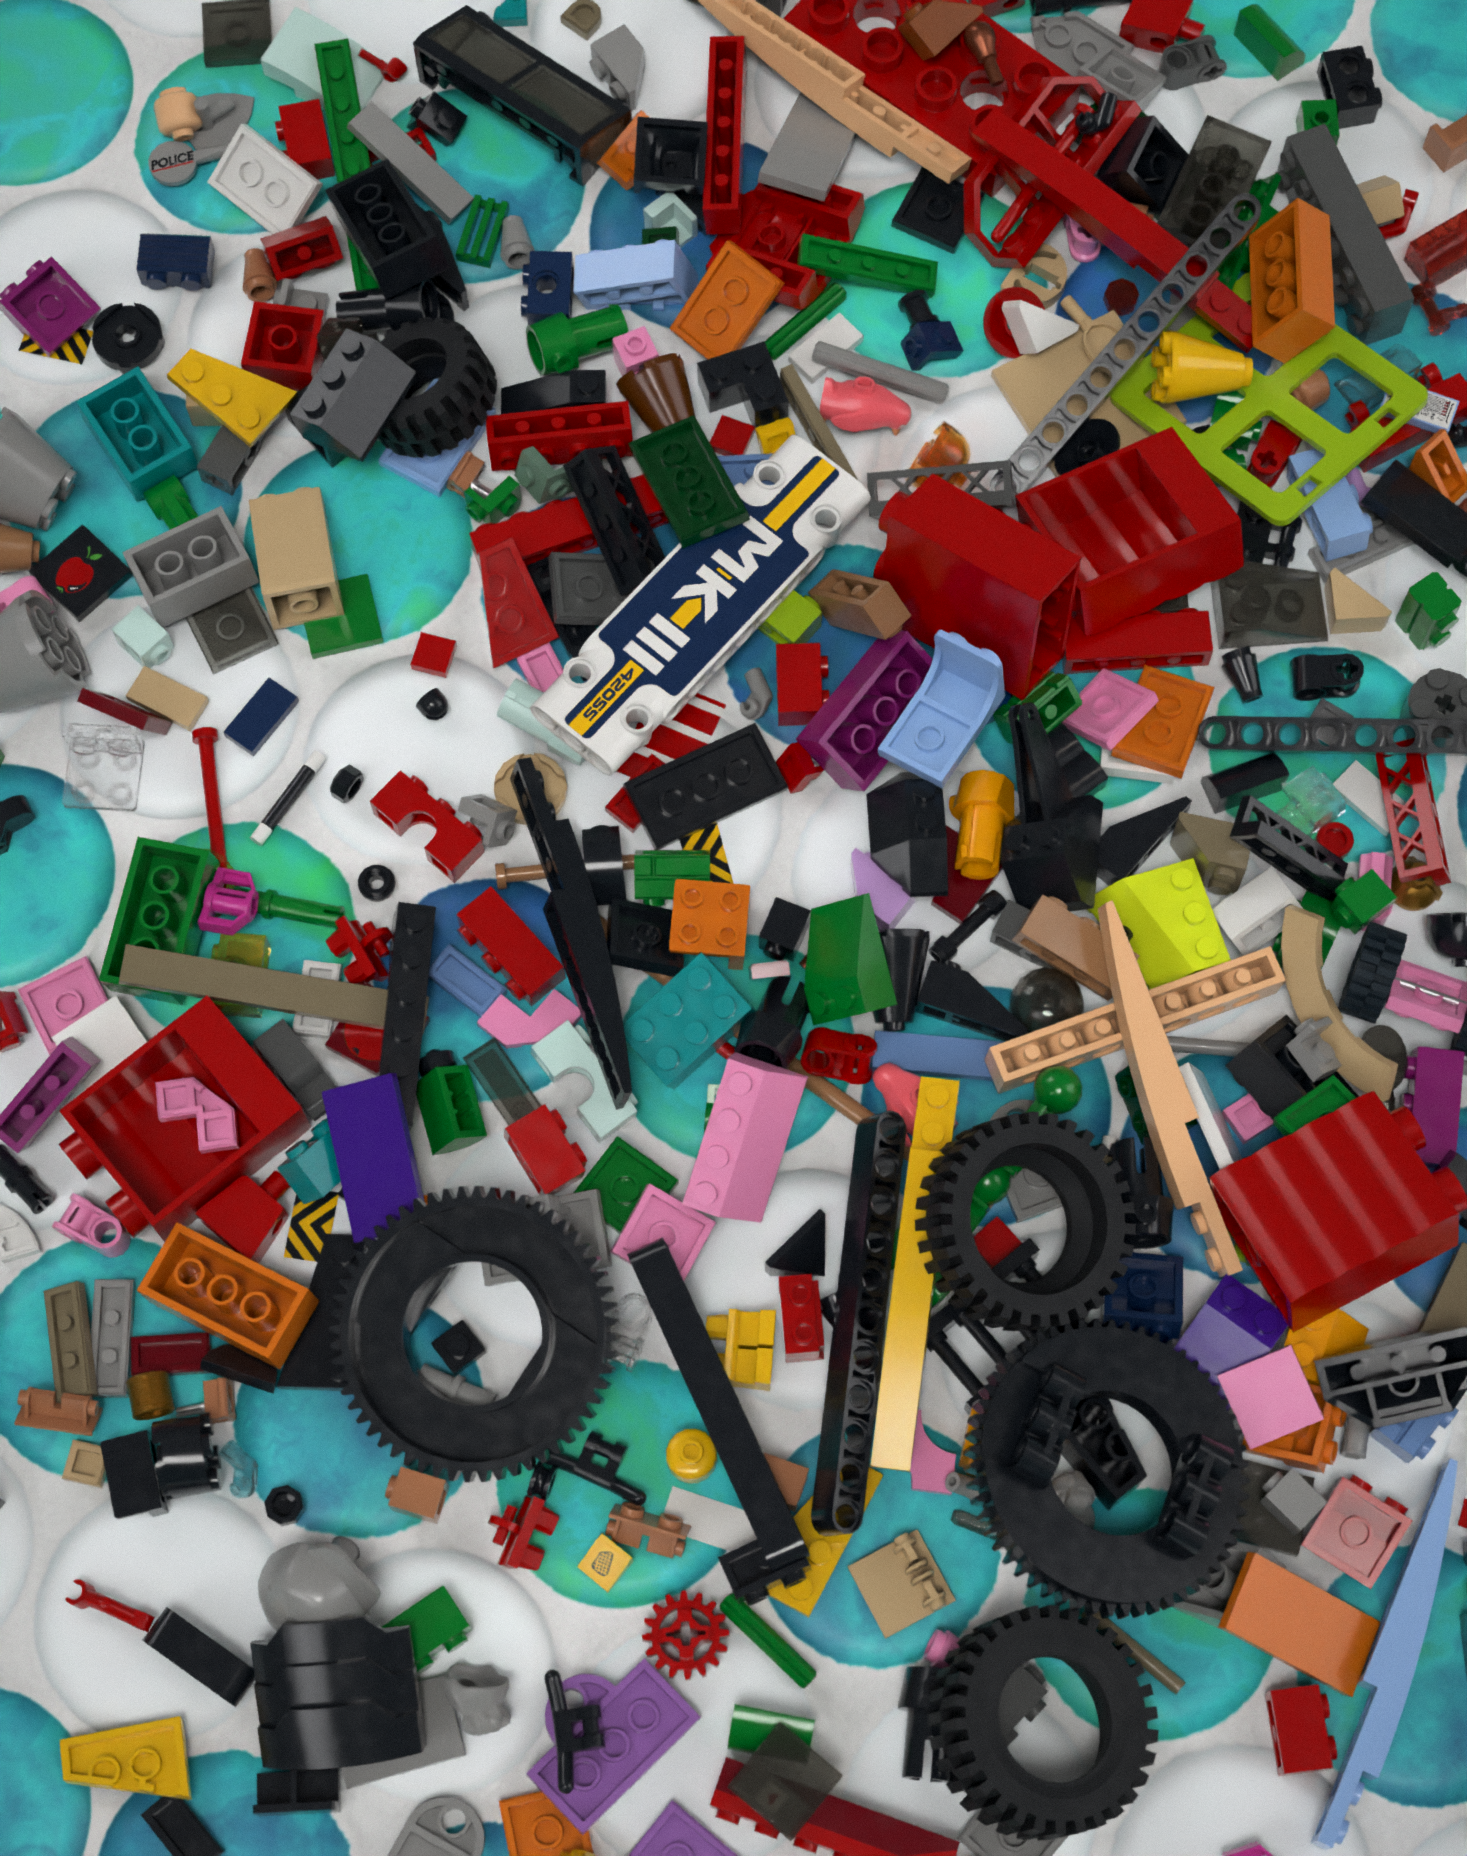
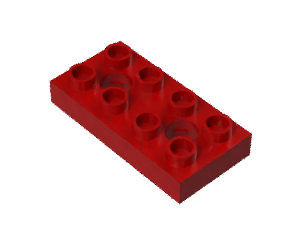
M800 0L783 19L865 73L864 87L971 157L969 169L961 174L965 179L988 151L971 134L993 108L1012 119L1043 77L1071 76L984 13H981L973 22L985 21L994 30L997 53L995 59L1004 79V82L996 87L991 86L983 64L978 62L976 56L966 46L964 42L966 28L936 56L924 61L899 31L898 27L906 20L903 14L917 2L924 5L933 0ZM938 0L970 4L965 0ZM880 17L893 23L895 28L877 27L869 32H864L857 24L867 18ZM1056 84L1038 109L1055 130L1067 119L1077 103H1079L1081 84ZM975 93H988L997 97L1003 105L988 104L974 110L963 100ZM1028 121L1024 128L1045 141L1032 123ZM992 168L980 184V190L993 198L1006 182Z

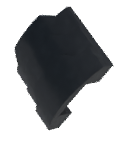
M365 1615L321 1621L283 1623L272 1639L251 1641L250 1648L255 1676L254 1688L260 1724L257 1730L263 1768L280 1770L333 1769L384 1762L423 1752L427 1742L410 1625L381 1628Z

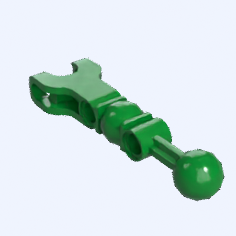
M1054 1065L1044 1069L1038 1074L1034 1082L1033 1094L1035 1101L1026 1112H1038V1116L1047 1113L1063 1114L1071 1111L1078 1105L1082 1097L1083 1086L1079 1076L1065 1066ZM999 1167L986 1174L977 1183L971 1202L972 1233L989 1212V1205L998 1203L1006 1197L1011 1186V1177L1014 1179L1023 1169L1022 1167ZM900 1228L895 1231L891 1270L895 1268ZM940 1272L936 1273L935 1283L942 1278ZM934 1285L932 1308L937 1307L951 1291L940 1293Z

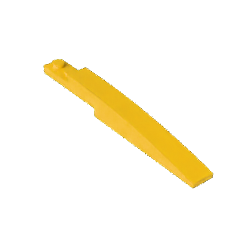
M923 1076L920 1079L870 1464L871 1467L905 1472H910L936 1278V1273L928 1274L924 1266L925 1263L933 1260L931 1251L920 1253L917 1242L928 1240L927 1232L915 1231V1220L925 1218L926 1211L915 1208L917 1198L927 1196L930 1191L920 1188L923 1177L936 1174L928 1166L934 1158L944 1156L940 1150L946 1143L953 1141L960 1081Z

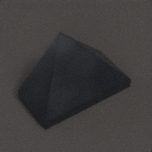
M821 1209L765 1262V1272L769 1276L803 1274L825 1276V1213Z

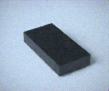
M163 1796L141 1815L172 1856H222L225 1853L184 1799Z

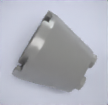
M3 407L1 411L3 417L0 419V519L37 530L41 528L44 531H48L57 516V513L54 511L59 500L65 503L75 488L73 481L77 472L20 415Z
M29 590L18 596L0 613V713L73 695L82 690V688L87 687L84 677L90 674L89 666L72 628L66 630L62 621L52 614V611L55 610V605L36 590Z

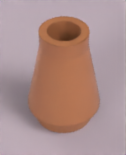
M259 248L249 249L244 254L245 265L242 289L250 300L265 302L274 296L277 289V281L266 260L265 252Z

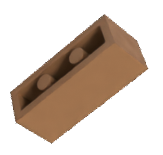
M832 569L808 592L810 597L819 604L823 616L831 626L884 640L899 633L902 629V624L911 617V614L891 584L879 579Z
M1042 894L1033 904L1012 941L1109 1001L1113 996L1100 926L1087 917L1079 918L1068 911V906L1060 899L1052 896L1046 897ZM1133 952L1137 960L1140 955Z

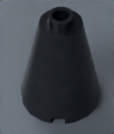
M885 929V931H881L879 934L897 1005L875 1010L872 1013L875 1024H883V1031H905V1024L913 1023L930 941V931H924L923 929Z

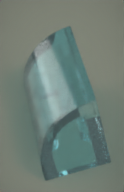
M1394 344L1379 354L1416 380L1422 362L1408 348L1400 344ZM1355 370L1334 383L1336 389L1350 405L1361 399L1368 411L1380 404L1385 395V391Z

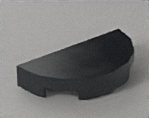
M231 1344L221 1345L210 1350L201 1359L200 1365L201 1370L274 1394L278 1374L276 1367Z

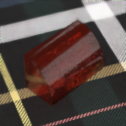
M1467 209L1409 243L1404 262L1427 291L1467 269Z

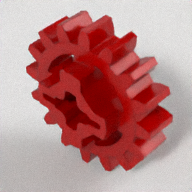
M686 1590L681 1591L679 1601H674L671 1595L668 1594L665 1596L666 1607L662 1608L657 1604L652 1606L657 1617L655 1619L645 1618L644 1624L651 1628L652 1631L651 1633L643 1634L642 1640L653 1644L645 1652L647 1658L658 1656L659 1659L655 1665L657 1671L665 1666L670 1667L669 1678L671 1679L675 1678L678 1671L684 1672L685 1680L690 1681L692 1671L695 1670L704 1678L706 1677L705 1665L709 1663L716 1668L720 1665L715 1657L716 1653H727L728 1648L720 1643V1639L730 1637L729 1630L719 1628V1625L726 1620L725 1614L714 1616L713 1612L717 1603L713 1600L706 1606L703 1605L702 1593L698 1592L694 1601L688 1600ZM692 1610L704 1615L711 1626L700 1625L692 1618ZM677 1611L678 1618L670 1627L660 1629L663 1621L671 1613ZM683 1626H689L691 1633L698 1634L697 1637L691 1638L690 1645L683 1646L681 1639L674 1638L675 1634L682 1632ZM712 1643L708 1652L702 1658L694 1661V1653L702 1644ZM660 1645L672 1646L679 1653L680 1662L669 1658Z

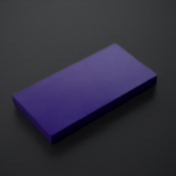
M389 1073L322 1091L354 1243L363 1242L364 1237L378 1238L374 1227L382 1225L389 1229L386 1220L387 1215H395L401 1219L400 1206H408L414 1211L413 1199L421 1198L424 1201L397 1073Z

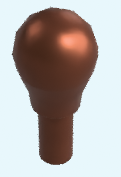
M985 21L972 22L965 30L964 42L968 49L976 56L978 62L983 64L991 86H999L1004 82V79L995 59L997 53L994 30Z

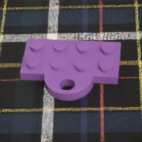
M645 1658L616 1686L603 1677L593 1674L575 1675L562 1682L564 1693L576 1691L581 1694L584 1700L583 1706H601L602 1719L598 1720L600 1734H604L606 1747L603 1749L573 1753L574 1789L569 1794H563L558 1789L557 1751L552 1711L549 1699L547 1701L545 1724L547 1733L555 1746L526 1773V1776L582 1836L701 1718ZM582 1723L571 1724L573 1738L584 1736Z

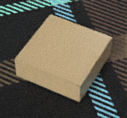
M73 1440L62 1479L102 1489L106 1478V1471L101 1446Z

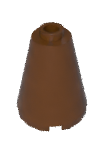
M670 353L643 363L644 369L640 370L636 375L633 370H630L616 383L620 394L629 402L631 408L651 433L690 416H695L684 361L680 354L677 356L676 353Z

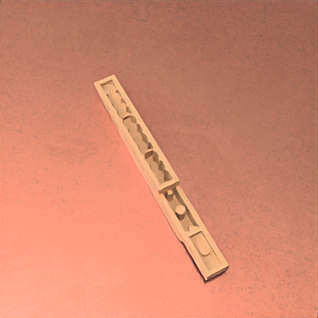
M697 0L735 36H744L745 45L790 84L891 158L900 151L948 184L969 169L971 157L864 87L865 73L757 1Z
M1113 900L1106 902L1098 908L1113 1001L1130 1072L1159 1165L1176 1210L1190 1205L1193 1209V1213L1190 1214L1191 1222L1196 1233L1204 1237L1208 1247L1205 1250V1257L1210 1269L1213 1272L1217 1271L1219 1278L1224 1277L1226 1273L1228 1276L1243 1270L1185 1125V1123L1195 1120L1199 1116Z

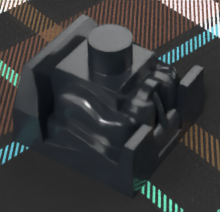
M638 116L634 193H640L642 188L667 192H679L685 188L686 194L701 196L705 180L708 122Z

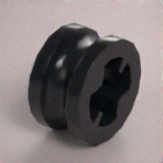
M538 1461L530 1479L527 1495L532 1497L534 1494H539L542 1500L547 1501L552 1491L558 1468L555 1466L549 1469L545 1468L544 1463Z

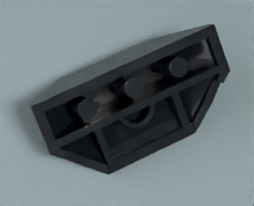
M900 772L866 794L870 859L892 880L902 886V890L909 897L948 896L947 834L943 789L911 772Z
M1467 1325L1433 1329L1357 1346L1314 1360L1324 1400L1372 1428L1453 1411L1467 1390Z

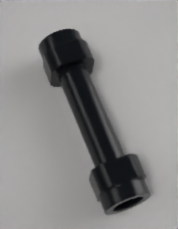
M991 890L979 900V908L947 938L942 935L928 949L933 959L937 962H940V960L951 961L958 953L957 948L989 918L995 920L1002 913L1007 904L1003 896L996 890Z

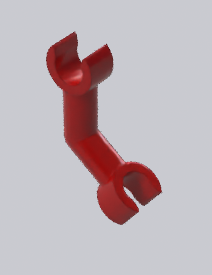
M1405 189L1402 197L1405 216L1396 218L1394 223L1378 227L1385 240L1400 236L1406 232L1419 192Z
M76 1579L73 1581L82 1587V1593L75 1600L66 1597L65 1600L68 1604L79 1609L91 1607L142 1631H149L155 1617L96 1592L93 1585L83 1580Z

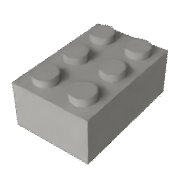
M222 506L122 552L156 622L163 628L259 583L251 560Z

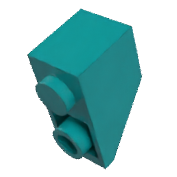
M327 1118L311 1129L310 1132L313 1136L307 1142L301 1140L285 1152L288 1158L277 1167L303 1204L323 1198L341 1182Z

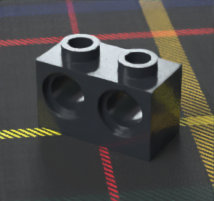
M1363 45L1322 52L1317 74L1325 100L1336 99L1339 129L1374 123L1378 108L1382 107V94L1380 88H1375L1372 79L1374 75L1373 63L1370 58H1366Z

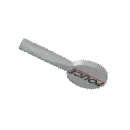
M164 142L151 152L148 159L149 170L153 178L160 184L167 186L182 185L195 175L198 164L221 159L230 142L193 151L191 147L183 142Z

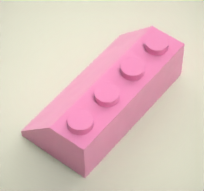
M736 1052L728 1058L682 1205L716 1217L762 1222L808 1076Z

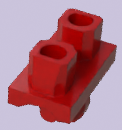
M344 915L336 920L335 923L338 929L325 942L331 952L338 958L344 957L351 951L354 954L356 960L343 969V973L349 983L363 985L364 982L368 983L371 980L380 982L386 980L389 972L381 958L390 954L386 943L392 938L389 928L382 927L376 929L372 921L361 926L358 920L349 921Z
M535 1496L532 1498L524 1497L519 1511L516 1507L507 1505L502 1518L494 1515L490 1516L488 1524L497 1528L492 1542L503 1546L507 1538L498 1560V1565L508 1569H518V1567L533 1571L539 1569L545 1551L528 1544L532 1532L535 1530L546 1536H551L559 1520L557 1514L543 1506L544 1500Z

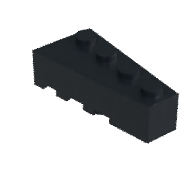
M1086 1398L1080 1400L1075 1408L1077 1411L1068 1437L1061 1445L1064 1447L1061 1455L1074 1470L1083 1474L1084 1478L1093 1487L1095 1496L1109 1511L1137 1489L1145 1480L1147 1474L1125 1430L1121 1429L1113 1413L1114 1408L1108 1398Z

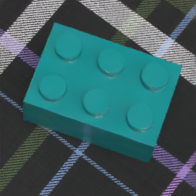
M138 366L76 401L84 422L137 502L144 498L142 492L174 474L178 479L197 468L198 463L191 445Z
M701 952L623 1023L625 1039L667 1087L675 1089L740 1030L743 1019L748 1014L756 1012V1010L711 959Z

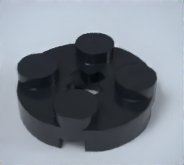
M122 303L107 307L97 316L92 327L94 331L92 344L98 358L106 366L119 370L123 374L137 366L141 369L149 365L156 359L165 345L158 317L150 308L139 303H134L135 306H123ZM133 331L136 333L132 341L121 342V333L131 334Z

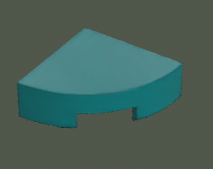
M505 0L495 9L493 22L501 27L528 26L527 0Z

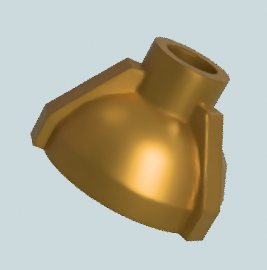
M1408 856L1405 860L1406 870L1427 865V863L1417 860L1414 856ZM1395 866L1392 869L1391 891L1397 896L1393 904L1395 903L1405 910L1420 911L1428 908L1435 900L1439 901L1443 892L1440 886H1436L1431 876L1424 877V881L1412 880L1401 883L1397 867Z

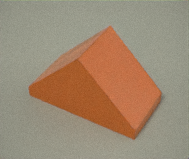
M1440 429L1415 452L1409 469L1455 503L1467 492V473L1446 430Z

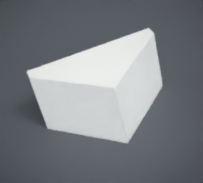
M1022 300L1004 301L1001 308L1020 354L1039 353L1074 334L1079 328L1077 323Z

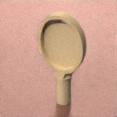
M1068 295L1060 302V305L1073 321L1079 324L1078 329L1084 332L1082 346L1087 357L1092 362L1120 329L1108 322H1094L1073 297ZM1128 344L1118 345L1114 350L1115 355L1121 360H1128L1135 354L1134 349Z

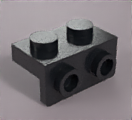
M754 1540L718 1557L738 1604L746 1601L748 1606L770 1596L768 1590L782 1583L786 1589L807 1579L805 1573L812 1570L807 1558H804L773 1573L758 1540Z

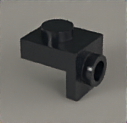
M434 91L424 99L419 97L413 103L408 112L412 118L406 127L414 130L419 126L447 147L455 139L467 115Z

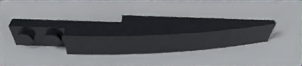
M531 757L519 759L516 761L510 781L551 890L543 911L616 1110L622 1109L632 1093L628 1053L615 977L594 893L569 818L556 821L554 806L551 802H547L543 791L544 780L541 772L535 769Z

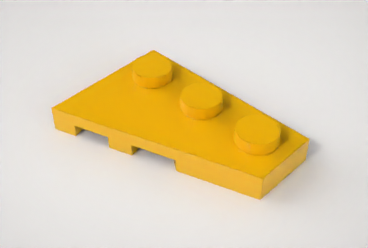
M191 348L167 374L169 381L250 448L297 397V391Z
M181 1716L59 1740L62 1774L66 1784L192 1800L184 1721Z

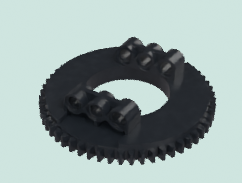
M460 1186L457 1196H455L452 1189L446 1188L443 1189L442 1200L434 1192L428 1193L427 1204L421 1198L413 1199L414 1211L408 1206L402 1205L399 1207L401 1219L395 1215L389 1214L386 1216L389 1229L382 1225L374 1227L378 1239L364 1237L363 1242L368 1251L355 1250L353 1252L360 1262L359 1265L346 1264L345 1266L353 1276L352 1279L339 1280V1284L347 1292L346 1294L334 1295V1299L343 1304V1308L332 1310L331 1315L340 1319L341 1323L331 1326L329 1331L340 1335L339 1340L330 1343V1348L341 1350V1355L332 1359V1364L344 1365V1370L338 1373L335 1378L336 1380H348L349 1382L341 1391V1394L354 1395L355 1398L347 1407L349 1410L361 1408L362 1412L356 1420L358 1424L371 1422L366 1434L374 1436L381 1433L378 1446L382 1448L392 1443L390 1456L393 1458L406 1452L404 1458V1465L406 1466L413 1465L419 1459L418 1472L420 1473L427 1472L433 1465V1477H442L447 1470L449 1481L458 1480L462 1472L464 1481L469 1483L474 1481L477 1473L481 1482L490 1481L492 1471L496 1479L501 1480L506 1478L507 1468L512 1476L521 1474L522 1464L528 1471L536 1468V1458L542 1463L551 1460L549 1449L555 1454H560L564 1451L560 1439L569 1444L576 1441L572 1428L580 1432L587 1429L581 1417L595 1418L597 1413L590 1404H603L605 1399L597 1391L598 1389H609L612 1385L603 1378V1375L616 1372V1368L607 1363L608 1358L619 1356V1352L611 1348V1342L620 1340V1335L611 1332V1327L619 1324L620 1319L610 1316V1311L618 1307L617 1302L607 1300V1295L614 1291L613 1286H603L602 1281L609 1274L607 1271L597 1272L595 1267L601 1261L600 1256L589 1257L587 1255L592 1248V1244L584 1243L580 1245L578 1243L582 1232L580 1230L568 1232L570 1220L563 1219L556 1223L558 1211L550 1209L547 1213L543 1214L545 1203L536 1201L530 1207V1196L521 1195L516 1201L515 1191L506 1190L501 1198L500 1189L497 1187H491L486 1196L484 1186H475L472 1195L467 1186ZM468 1262L492 1264L514 1275L532 1295L541 1318L542 1342L508 1396L489 1404L463 1403L439 1392L421 1373L411 1348L410 1337L428 1313L427 1309L436 1300L442 1287L449 1281L448 1277L458 1265Z
M1099 1318L1093 1319L1087 1325L1084 1319H1079L1072 1326L1070 1323L1058 1326L1057 1329L1055 1326H1051L1043 1331V1334L1038 1332L1030 1337V1341L1026 1339L1017 1345L1018 1350L1014 1348L1005 1355L1007 1360L1003 1359L995 1365L997 1372L994 1371L986 1377L989 1385L986 1384L979 1389L978 1393L983 1399H979L972 1404V1408L979 1414H974L967 1420V1423L976 1430L969 1431L964 1439L974 1444V1446H970L963 1451L964 1456L974 1460L973 1463L964 1467V1472L975 1475L976 1478L967 1483L966 1488L976 1490L979 1493L978 1496L970 1500V1504L983 1506L984 1510L975 1518L977 1521H989L990 1525L983 1532L984 1537L997 1536L998 1539L992 1546L993 1551L1001 1549L1007 1551L1002 1563L1004 1565L1013 1561L1017 1563L1013 1574L1016 1578L1026 1572L1029 1574L1026 1585L1029 1589L1041 1583V1597L1045 1598L1055 1592V1605L1060 1606L1069 1599L1070 1611L1080 1610L1084 1605L1086 1616H1092L1099 1610L1103 1619L1113 1616L1114 1612L1117 1619H1123L1129 1616L1130 1613L1133 1618L1144 1615L1145 1611L1148 1615L1160 1611V1608L1162 1610L1174 1606V1602L1178 1604L1187 1600V1594L1190 1596L1201 1590L1199 1585L1202 1586L1212 1580L1210 1574H1215L1222 1569L1219 1562L1230 1558L1231 1555L1226 1548L1229 1549L1238 1543L1232 1534L1242 1531L1244 1527L1236 1519L1247 1515V1510L1240 1506L1239 1503L1250 1498L1248 1493L1241 1490L1242 1486L1250 1483V1478L1241 1474V1470L1249 1467V1462L1242 1459V1452L1247 1450L1245 1445H1241L1238 1436L1243 1433L1241 1429H1235L1233 1421L1237 1417L1235 1414L1228 1413L1226 1406L1229 1404L1228 1399L1222 1400L1218 1395L1219 1385H1211L1208 1381L1210 1374L1208 1372L1202 1374L1197 1369L1199 1364L1197 1360L1193 1362L1185 1358L1187 1352L1184 1349L1180 1352L1175 1351L1171 1340L1166 1343L1160 1342L1159 1334L1156 1332L1151 1336H1146L1145 1328L1142 1326L1131 1331L1130 1323L1128 1322L1116 1328L1115 1321L1112 1319L1101 1325ZM1108 1398L1127 1404L1141 1413L1154 1426L1165 1444L1171 1464V1484L1160 1516L1144 1532L1118 1536L1094 1530L1074 1517L1057 1496L1051 1478L1060 1462L1061 1453L1064 1448L1061 1445L1068 1437L1077 1411L1075 1408L1082 1399Z

